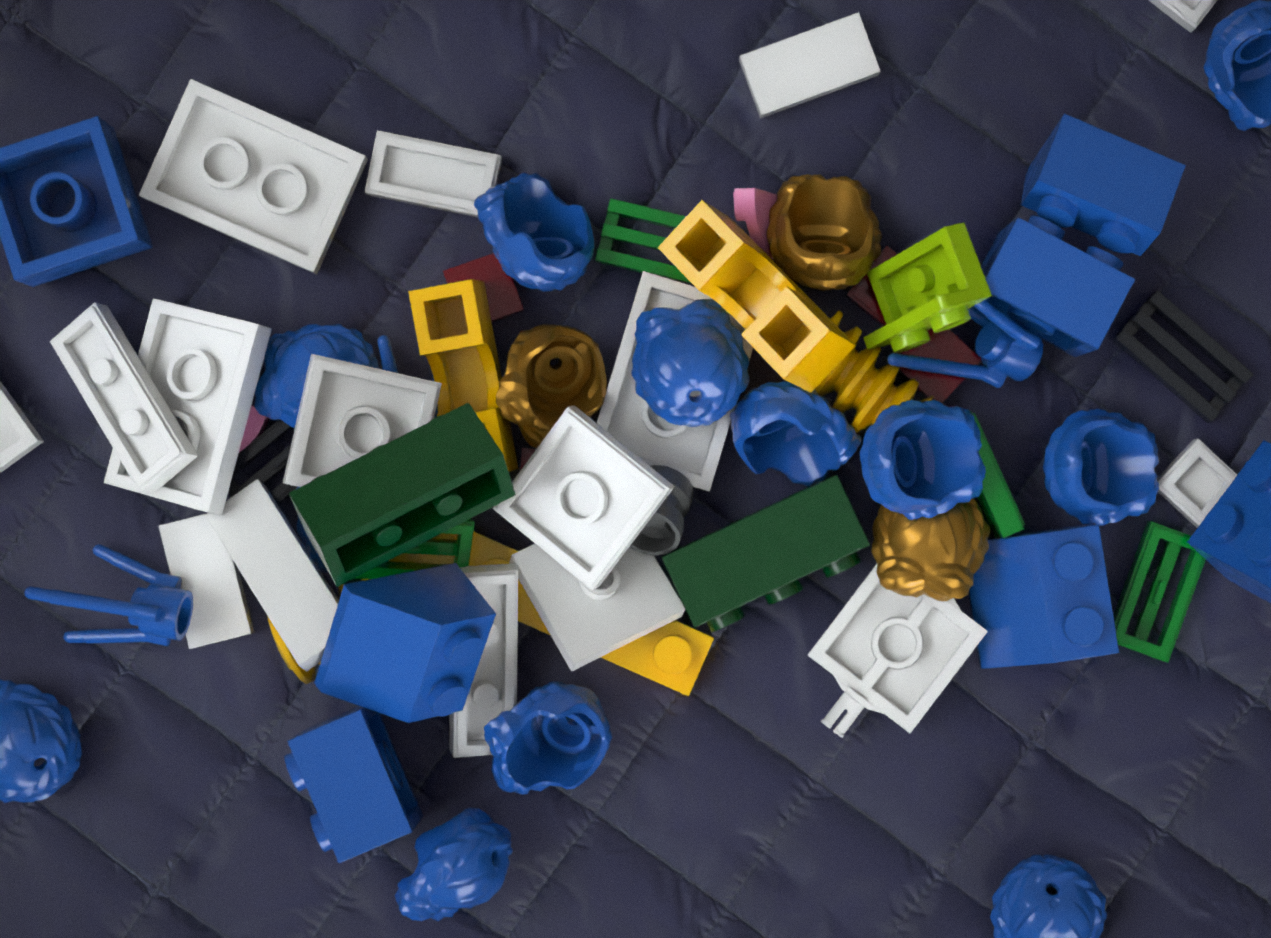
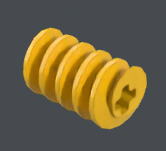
M838 310L831 318L837 326L840 324L843 313ZM856 326L844 332V334L857 346L862 330ZM855 346L815 388L820 396H824L834 390L838 393L832 408L842 413L851 408L856 410L851 423L856 433L873 425L883 410L892 405H900L902 402L913 400L919 386V382L914 378L895 386L893 383L900 367L891 366L890 364L879 369L874 367L881 347L871 350L865 348L858 352ZM932 395L920 402L930 401L934 396Z

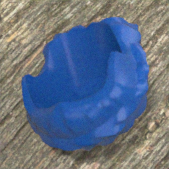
M1257 0L1235 10L1217 23L1209 38V46L1205 56L1206 62L1203 66L1208 77L1209 89L1215 94L1216 100L1228 110L1229 118L1235 123L1237 129L1242 131L1252 127L1264 128L1271 124V1Z
M537 172L531 175L521 173L518 177H513L509 181L489 188L474 200V206L478 211V219L484 228L485 238L492 245L493 253L501 264L502 270L506 275L516 279L520 285L543 292L561 291L566 286L575 284L586 273L587 264L590 262L594 250V236L588 214L584 206L568 205L553 192L549 180L541 177Z
M696 299L681 309L659 307L642 312L636 320L635 337L637 345L632 358L633 368L631 372L632 377L636 381V394L647 402L649 408L656 415L675 425H685L688 427L707 426L721 419L737 404L740 394L745 391L750 379L747 372L749 357L743 349L741 333L730 322L729 314L713 299ZM692 391L701 392L697 397L690 396Z
M308 324L297 331L288 330L282 334H274L269 338L263 360L265 371L257 382L254 408L260 415L269 417L270 420H282L292 428H295L311 354L380 369L372 345L363 339L360 331L353 328L346 329L340 324L324 326Z
M767 382L758 388L748 391L730 413L735 449L750 470L755 474L764 473L768 468L781 471L792 483L810 486L814 482H821L830 470L837 471L842 465L846 464L861 444V436L857 435L854 427L847 422L845 415L839 410L832 408L826 398L820 396L815 389L810 393L790 382Z
M909 400L883 410L878 415L875 423L866 431L863 446L860 450L862 475L871 498L890 511L903 514L909 520L919 519L920 517L933 518L937 514L946 513L957 503L970 502L971 499L979 497L983 490L982 481L985 478L986 470L979 455L982 444L980 430L975 422L974 415L968 409L957 405L948 407L936 400L925 402Z
M1090 409L1071 414L1052 433L1045 449V459L1043 462L1044 482L1052 500L1059 508L1064 509L1070 516L1076 517L1082 524L1095 523L1104 526L1108 523H1117L1128 515L1139 516L1140 514L1147 513L1151 506L1155 504L1156 495L1159 490L1158 476L1154 470L1159 463L1155 434L1150 432L1144 424L1131 422L1121 413H1108L1101 409Z
M0 679V800L4 803L13 801L24 803L46 799L68 783L80 767L82 748L78 726L71 717L69 708L61 705L54 695L43 693L32 684L17 685L11 680ZM38 758H44V759H45V761H44V763H43L42 765H40V766H35V765H34V762H35Z
M552 681L547 685L535 687L510 711H501L496 718L490 720L484 726V738L493 755L491 771L498 787L504 792H515L522 795L528 794L530 790L542 791L549 786H560L564 789L578 787L601 764L610 748L612 739L609 721L596 694L586 687H580L573 683L565 684L559 681Z
M466 808L451 820L422 833L416 839L414 846L418 855V864L415 872L411 876L402 878L399 881V889L395 894L401 914L416 921H424L431 918L439 922L444 917H453L459 908L471 909L488 902L501 889L510 863L508 857L513 852L509 830L497 824L483 810L479 808Z
M1034 854L1020 861L1001 880L999 888L992 896L993 908L990 915L994 926V938H1100L1107 917L1105 910L1106 896L1098 889L1092 876L1079 864L1051 854ZM1048 887H1053V888H1055L1056 891H1057V894H1056V895H1050V894H1048V892L1046 891V888H1048Z

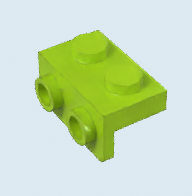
M964 222L943 227L867 273L886 323L885 326L863 337L867 350L891 344L893 352L898 354L926 344L931 340L928 330L933 329L934 333L942 332L969 321L971 316L968 309L992 296Z

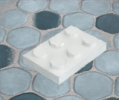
M190 79L139 196L317 275L368 159L363 154Z
M643 271L597 424L649 466L661 465L678 470L689 479L693 487L710 492L731 423L730 413L735 409V406L721 419L711 425H700L699 427L675 425L656 415L649 408L647 402L636 394V381L632 377L631 372L633 368L632 358L637 345L635 337L636 320L642 312L659 307L681 309L696 299L712 298L700 292L694 286ZM727 312L730 317V322L742 334L745 329L729 312ZM742 336L743 349L750 360L753 347ZM692 391L690 396L697 397L701 392Z
M153 298L138 357L183 429L198 457L154 494H141L207 513L222 515L272 328ZM112 449L104 483L140 493L115 450Z

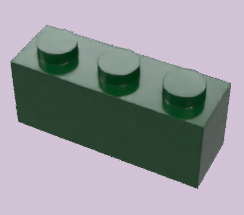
M469 402L444 415L435 417L430 422L387 444L380 445L369 453L325 475L316 477L311 482L289 493L309 540L337 587L516 495L503 453Z
M834 475L661 556L694 628L707 623L710 632H714L744 618L745 614L741 606L763 595L768 605H771L803 590L799 578L822 568L826 578H829L859 564L861 561L857 551L870 544L838 476Z

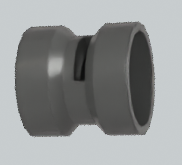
M651 465L650 467L675 487L630 547L643 554L658 556L668 554L677 548L684 530V517H686L690 509L694 492L689 479L678 470L668 466Z

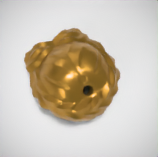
M806 174L792 176L788 181L782 183L781 188L777 192V201L769 212L770 224L767 229V241L775 263L782 268L788 277H791L794 281L799 282L805 287L826 291L845 289L848 286L858 284L869 272L874 260L881 255L880 241L882 233L879 229V221L871 209V196L867 189L862 186L860 181L852 180L846 176L833 177L826 180L822 175Z
M542 324L530 330L520 331L508 351L507 367L504 377L499 381L496 404L500 408L501 416L512 423L518 424L524 439L532 447L538 448L567 407L575 405L590 418L592 414L599 410L604 403L607 390L605 366L598 343L584 331L570 326ZM553 358L560 359L559 363L554 366L550 365V361Z
M971 499L970 502L957 503L946 513L937 514L933 518L920 517L919 519L912 520L881 505L872 527L874 540L871 551L878 564L876 573L880 585L886 590H891L902 596L917 598L924 594L942 602L952 598L961 599L968 595L970 587L973 586V575L984 562V555L989 549L987 539L990 533V526L984 520L982 510L975 499Z

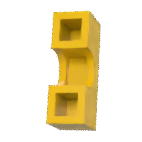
M701 200L658 247L700 292L715 300L745 329L741 334L744 339L784 380L811 393L856 346L732 218L705 201Z
M470 279L408 291L420 356L424 355L427 358L434 382L442 383L437 403V417L469 402L503 453L508 471L519 469L510 421L501 416L500 408L496 404V394L502 376L484 281Z

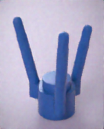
M984 300L968 309L971 320L983 327L975 342V352L981 357L983 366L897 353L890 354L887 361L891 366L982 380L996 388H1000L1005 382L1006 377L1014 381H1023L1035 371L1043 354V342L1040 336L1024 329L994 304Z
M101 544L94 546V555L150 583L147 588H136L130 602L33 586L27 587L24 591L25 597L31 600L128 616L129 623L138 626V628L67 631L63 636L67 643L149 642L169 646L171 639L180 641L184 638L193 613L192 592L180 589L182 583L180 576L160 573Z

